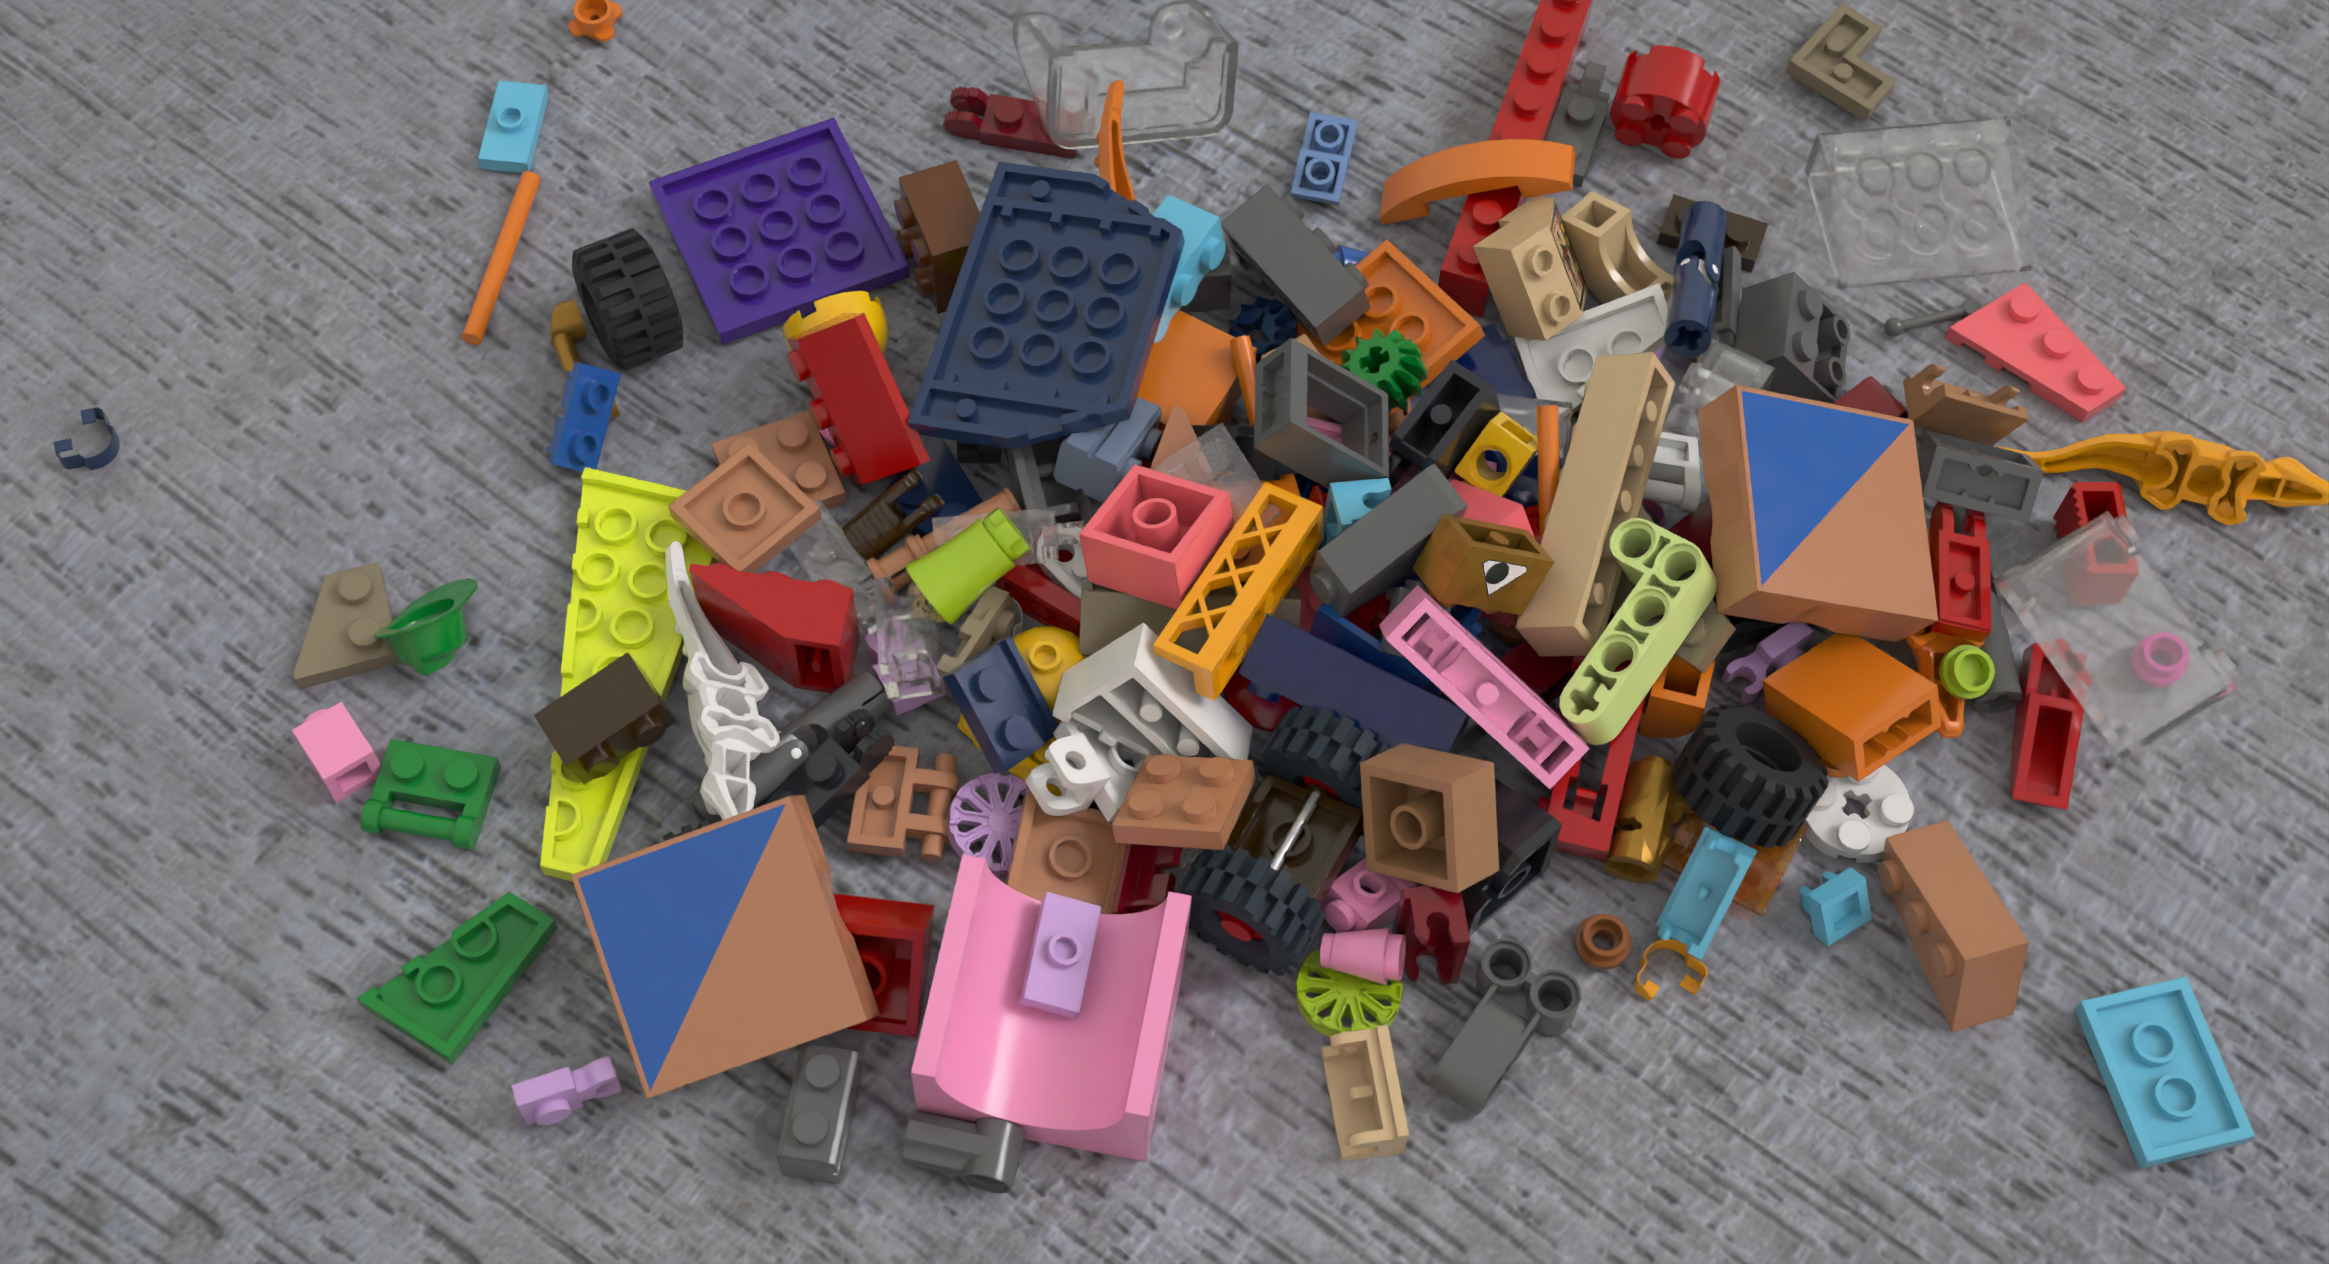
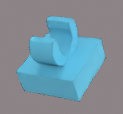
M1851 867L1838 875L1828 871L1821 874L1823 884L1812 891L1804 885L1799 888L1802 907L1811 917L1813 934L1827 946H1830L1872 919L1866 879Z

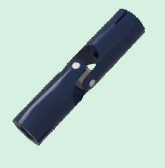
M1711 201L1695 202L1694 205L1691 204L1686 208L1682 217L1674 280L1664 333V342L1668 349L1681 357L1699 356L1707 351L1711 345L1717 301V282L1720 278L1727 228L1725 210Z

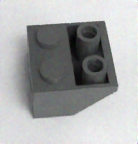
M1795 272L1743 288L1732 372L1751 388L1833 404L1842 397L1843 385L1846 382L1845 362L1847 344L1851 338L1849 324L1842 315H1839L1828 305L1818 292L1804 282Z

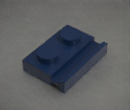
M1011 636L999 639L988 649L979 652L943 676L948 689L994 774L1008 771L1045 745V742L1055 737L1053 733L1059 726Z

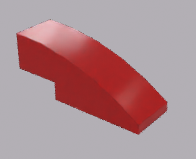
M2033 643L2024 649L2019 678L2023 700L2015 709L2011 754L2010 800L2064 811L2068 810L2085 703L2080 701L2088 653Z

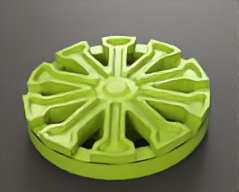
M1316 949L1310 953L1299 970L1296 980L1295 998L1298 1009L1306 1022L1316 1031L1330 1037L1343 1032L1376 1028L1379 1025L1388 1024L1389 1027L1399 1013L1403 986L1402 982L1398 980H1389L1390 985L1376 984L1377 982L1332 970V968L1321 967L1320 950ZM1316 972L1322 978L1310 977L1309 974ZM1308 992L1321 993V995L1315 998L1306 996ZM1375 999L1387 1000L1391 1003V1006H1383ZM1328 1007L1332 1010L1331 1014L1324 1018L1317 1015L1318 1012ZM1365 1011L1376 1018V1021L1370 1023L1365 1020L1363 1013ZM1343 1017H1351V1028L1342 1026L1341 1020Z

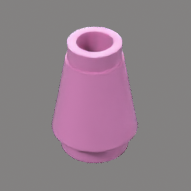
M1391 928L1338 932L1335 934L1324 933L1321 941L1320 965L1321 967L1332 968V970L1384 985L1387 984L1388 980L1401 981L1405 965L1406 938L1405 935L1392 934Z

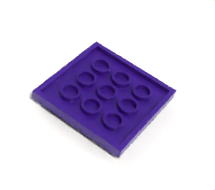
M834 117L649 181L654 201L721 345L782 324L799 310L801 316L815 312L816 308L813 302L824 297L852 291L870 292L910 277L909 264Z

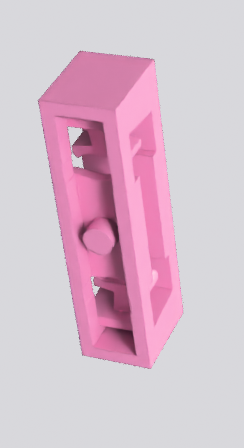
M1419 585L1379 625L1385 639L1549 789L1589 750L1583 738L1567 721Z

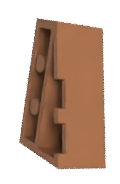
M1946 820L1886 837L1883 860L1878 865L1879 880L1884 891L1890 895L1951 1032L2013 1015L2029 942L1949 822Z

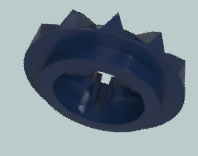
M1258 296L1255 303L1251 305L1241 304V313L1236 319H1227L1230 326L1228 334L1233 337L1250 336V331L1256 329L1262 330L1265 336L1270 339L1268 342L1261 340V342L1258 340L1253 341L1251 339L1252 346L1257 348L1256 364L1261 361L1262 355L1280 347L1290 338H1297V323L1294 314L1276 298L1268 300Z

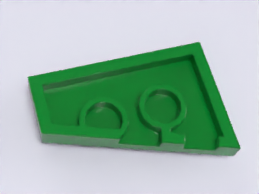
M508 892L453 930L451 938L423 958L420 955L416 956L401 967L402 973L377 990L373 986L356 999L362 1008L453 1065L557 931L558 926L553 918L511 892Z

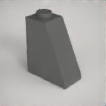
M1435 464L1429 466L1317 552L1309 574L1314 593L1322 603L1330 604L1340 618L1346 616L1386 592L1387 588H1393L1415 575L1416 572L1412 567L1443 514L1463 517L1468 505Z

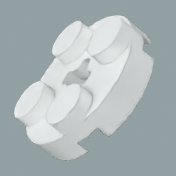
M1885 765L1859 782L1850 776L1832 777L1827 775L1826 778L1829 780L1827 789L1801 826L1804 834L1818 850L1836 859L1839 855L1847 858H1857L1855 863H1870L1882 859L1886 837L1906 832L1914 813V805L1903 782ZM1846 799L1860 801L1866 807L1864 813L1867 817L1862 819L1856 813L1847 816L1842 810L1847 803Z

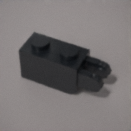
M1451 360L1392 436L1389 443L1391 455L1389 457L1388 477L1391 489L1404 473L1414 478L1433 464L1449 480L1458 464L1489 421L1501 412L1495 386L1456 361Z

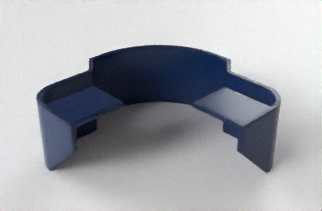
M94 407L81 410L83 425L95 423L96 419L104 420V424L112 436L110 444L104 451L93 457L84 458L80 454L61 457L60 452L73 450L72 440L69 438L54 442L55 454L65 469H75L84 466L90 470L99 469L109 464L118 454L120 448L119 436L114 427L110 425L108 418L101 408Z

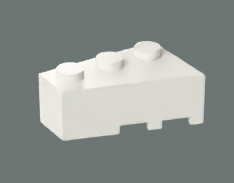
M1144 622L1062 674L1052 716L1066 723L1071 718H1074L1099 731L1098 740L1112 747L1117 742H1120L1145 755V758L1147 754H1171L1185 757L1248 759L1253 726L1220 695L1216 701H1213L1196 693L1192 671L1155 655L1153 644L1158 636Z

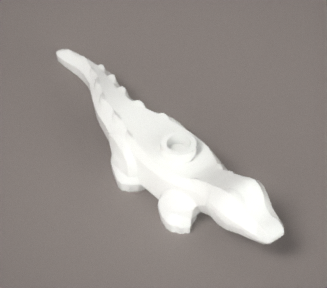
M674 541L665 552L669 607L672 609L676 619L675 631L683 637V655L688 657L683 677V689L688 696L689 718L692 731L704 752L705 764L708 766V772L701 784L700 793L707 812L712 815H720L722 820L753 809L756 787L749 779L750 761L754 760L761 752L770 753L774 751L780 742V738L770 720L759 716L756 702L762 700L768 691L767 683L754 665L744 662L737 663L731 651L708 621L691 588L686 572L682 545L680 542Z

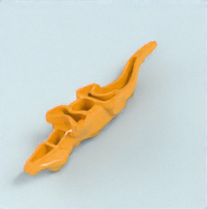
M2155 431L2144 434H2104L2084 441H2077L2063 448L2042 452H2028L1997 446L1998 448L2027 454L2044 473H2061L2097 468L2129 476L2138 485L2140 495L2158 509L2165 511L2178 505L2181 500L2205 505L2208 514L2224 525L2232 526L2246 520L2247 515L2244 508L2248 499L2263 500L2268 504L2279 507L2329 504V481L2312 473L2296 459L2280 457L2265 461L2255 452L2236 450L2223 444L2197 439L2192 435L2181 432Z

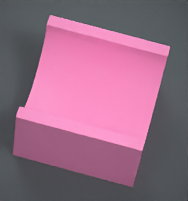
M962 854L911 1070L917 1111L974 1124L981 1118L1003 1120L1022 1128L1026 1132V1140L1146 1162L1188 948L1192 896L1168 892L1165 901L1150 910L1131 914L1099 915L1080 1012L1073 1019L1019 1004L1041 901L1026 896L999 880L988 868L985 858Z

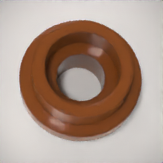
M1596 914L1587 917L1578 926L1574 937V945L1578 956L1587 965L1603 970L1612 969L1622 964L1626 960L1632 944L1628 928L1620 919L1610 914ZM1596 937H1603L1610 942L1612 948L1606 951L1598 949L1594 946L1592 940Z

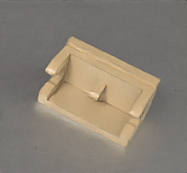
M1388 1024L1330 1036L1331 1045L1322 1047L1321 1056L1341 1162L1404 1154L1409 1131Z

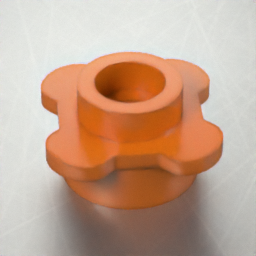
M577 0L573 8L575 19L568 23V30L574 37L586 35L600 42L609 41L615 36L613 27L616 20L620 19L623 15L622 8L619 4L610 2V0Z

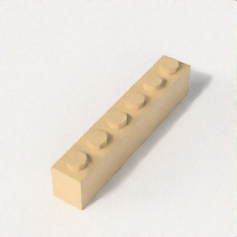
M1654 352L1596 357L1590 379L1585 384L1584 400L1578 420L1571 431L1570 447L1565 464L1560 469L1559 484L1551 511L1548 512L1545 518V531L1540 544L1552 558L1554 564L1523 615H1517L1516 629L1539 656H1587L1606 629L1622 573V568L1611 552L1610 537L1622 522L1638 517L1675 386L1674 380Z

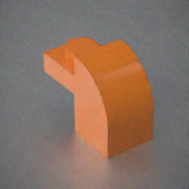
M1673 655L1644 698L1638 725H1641L1639 735L1652 738H1676L1695 731L1700 724L1705 709L1715 661L1710 664L1703 674Z

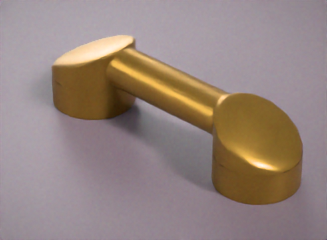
M574 298L556 304L551 318V342L566 379H568L566 372L567 370H573L574 362L582 363L574 341L588 337ZM615 400L609 420L620 417Z

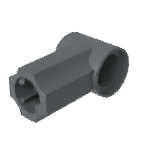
M914 1110L911 1119H909L904 1137L901 1156L902 1163L961 1176L963 1182L983 1191L1009 1193L1013 1189L1026 1132L1017 1125L998 1119L981 1118L974 1124Z

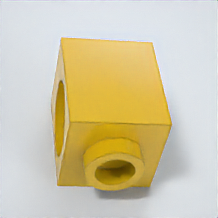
M1501 411L1489 421L1454 472L1464 478L1462 480L1463 483L1504 497L1537 454V437ZM1486 450H1497L1504 455L1507 461L1506 472H1496L1487 465L1485 459Z

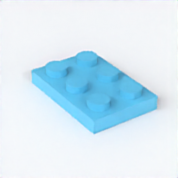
M2187 976L2083 1000L2076 1006L2074 1010L2140 1169L2246 1144L2255 1137Z

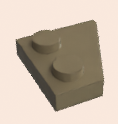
M379 562L325 575L293 672L299 689L402 663L386 638H374L376 632L387 627L394 620L383 571Z
M994 586L989 587L960 628L958 637L962 638V641L954 657L943 654L939 660L936 669L949 695L952 694L943 679L944 675L979 652L988 649L999 639L1010 636L1017 614L1012 612L1014 606L1008 592Z

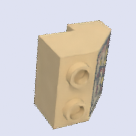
M1534 197L1500 219L1499 224L1501 228L1473 247L1508 336L1546 341L1583 316L1587 285L1554 198Z

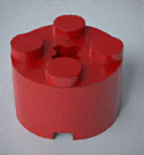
M1666 45L1651 46L1649 54L1637 56L1638 50H1636L1625 61L1610 109V119L1616 128L1614 137L1617 141L1627 146H1638L1644 143L1661 148L1663 153L1669 157L1677 159L1686 158L1689 156L1691 149L1698 146L1706 136L1720 88L1719 75L1714 70L1712 77L1703 68L1705 60L1685 49Z

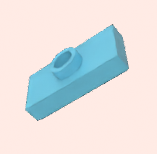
M498 80L478 156L481 169L515 173L531 171L549 99L547 85Z

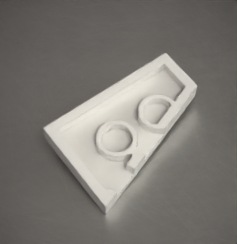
M1660 283L1584 311L1583 316L1546 341L1515 337L1537 406L1557 405L1558 424H1561L1581 409L1584 400L1585 384L1590 379L1596 357L1646 352L1655 353L1666 345L1664 333L1668 304Z

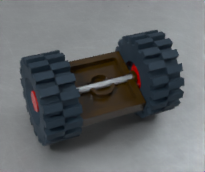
M1304 705L1301 710L1294 706L1284 713L1257 758L1256 764L1260 766L1258 772L1264 780L1232 831L1224 850L1202 849L1175 892L1192 896L1189 929L1197 930L1199 932L1197 935L1199 939L1204 943L1211 942L1217 946V952L1225 956L1227 954L1234 956L1238 963L1246 967L1252 964L1258 972L1268 974L1271 970L1276 976H1284L1286 972L1291 975L1299 967L1324 924V912L1319 910L1321 903L1360 836H1364L1360 763L1390 749L1385 742H1375L1373 740L1375 734L1365 728L1361 731L1353 726L1355 721L1345 716L1342 720L1337 719L1333 711L1322 708L1320 713H1317L1313 706Z

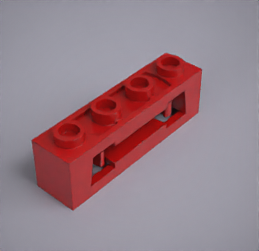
M1574 656L1571 672H1576L1586 656ZM1632 660L1621 662L1614 672L1626 669ZM1644 699L1621 732L1610 743L1598 794L1606 796L1600 822L1591 819L1597 796L1596 791L1578 787L1572 811L1563 808L1568 787L1575 789L1582 757L1554 785L1551 799L1540 796L1538 807L1555 817L1562 824L1554 850L1597 861H1606ZM1560 712V716H1561L1565 721H1567V720L1565 719V717L1562 715V712Z

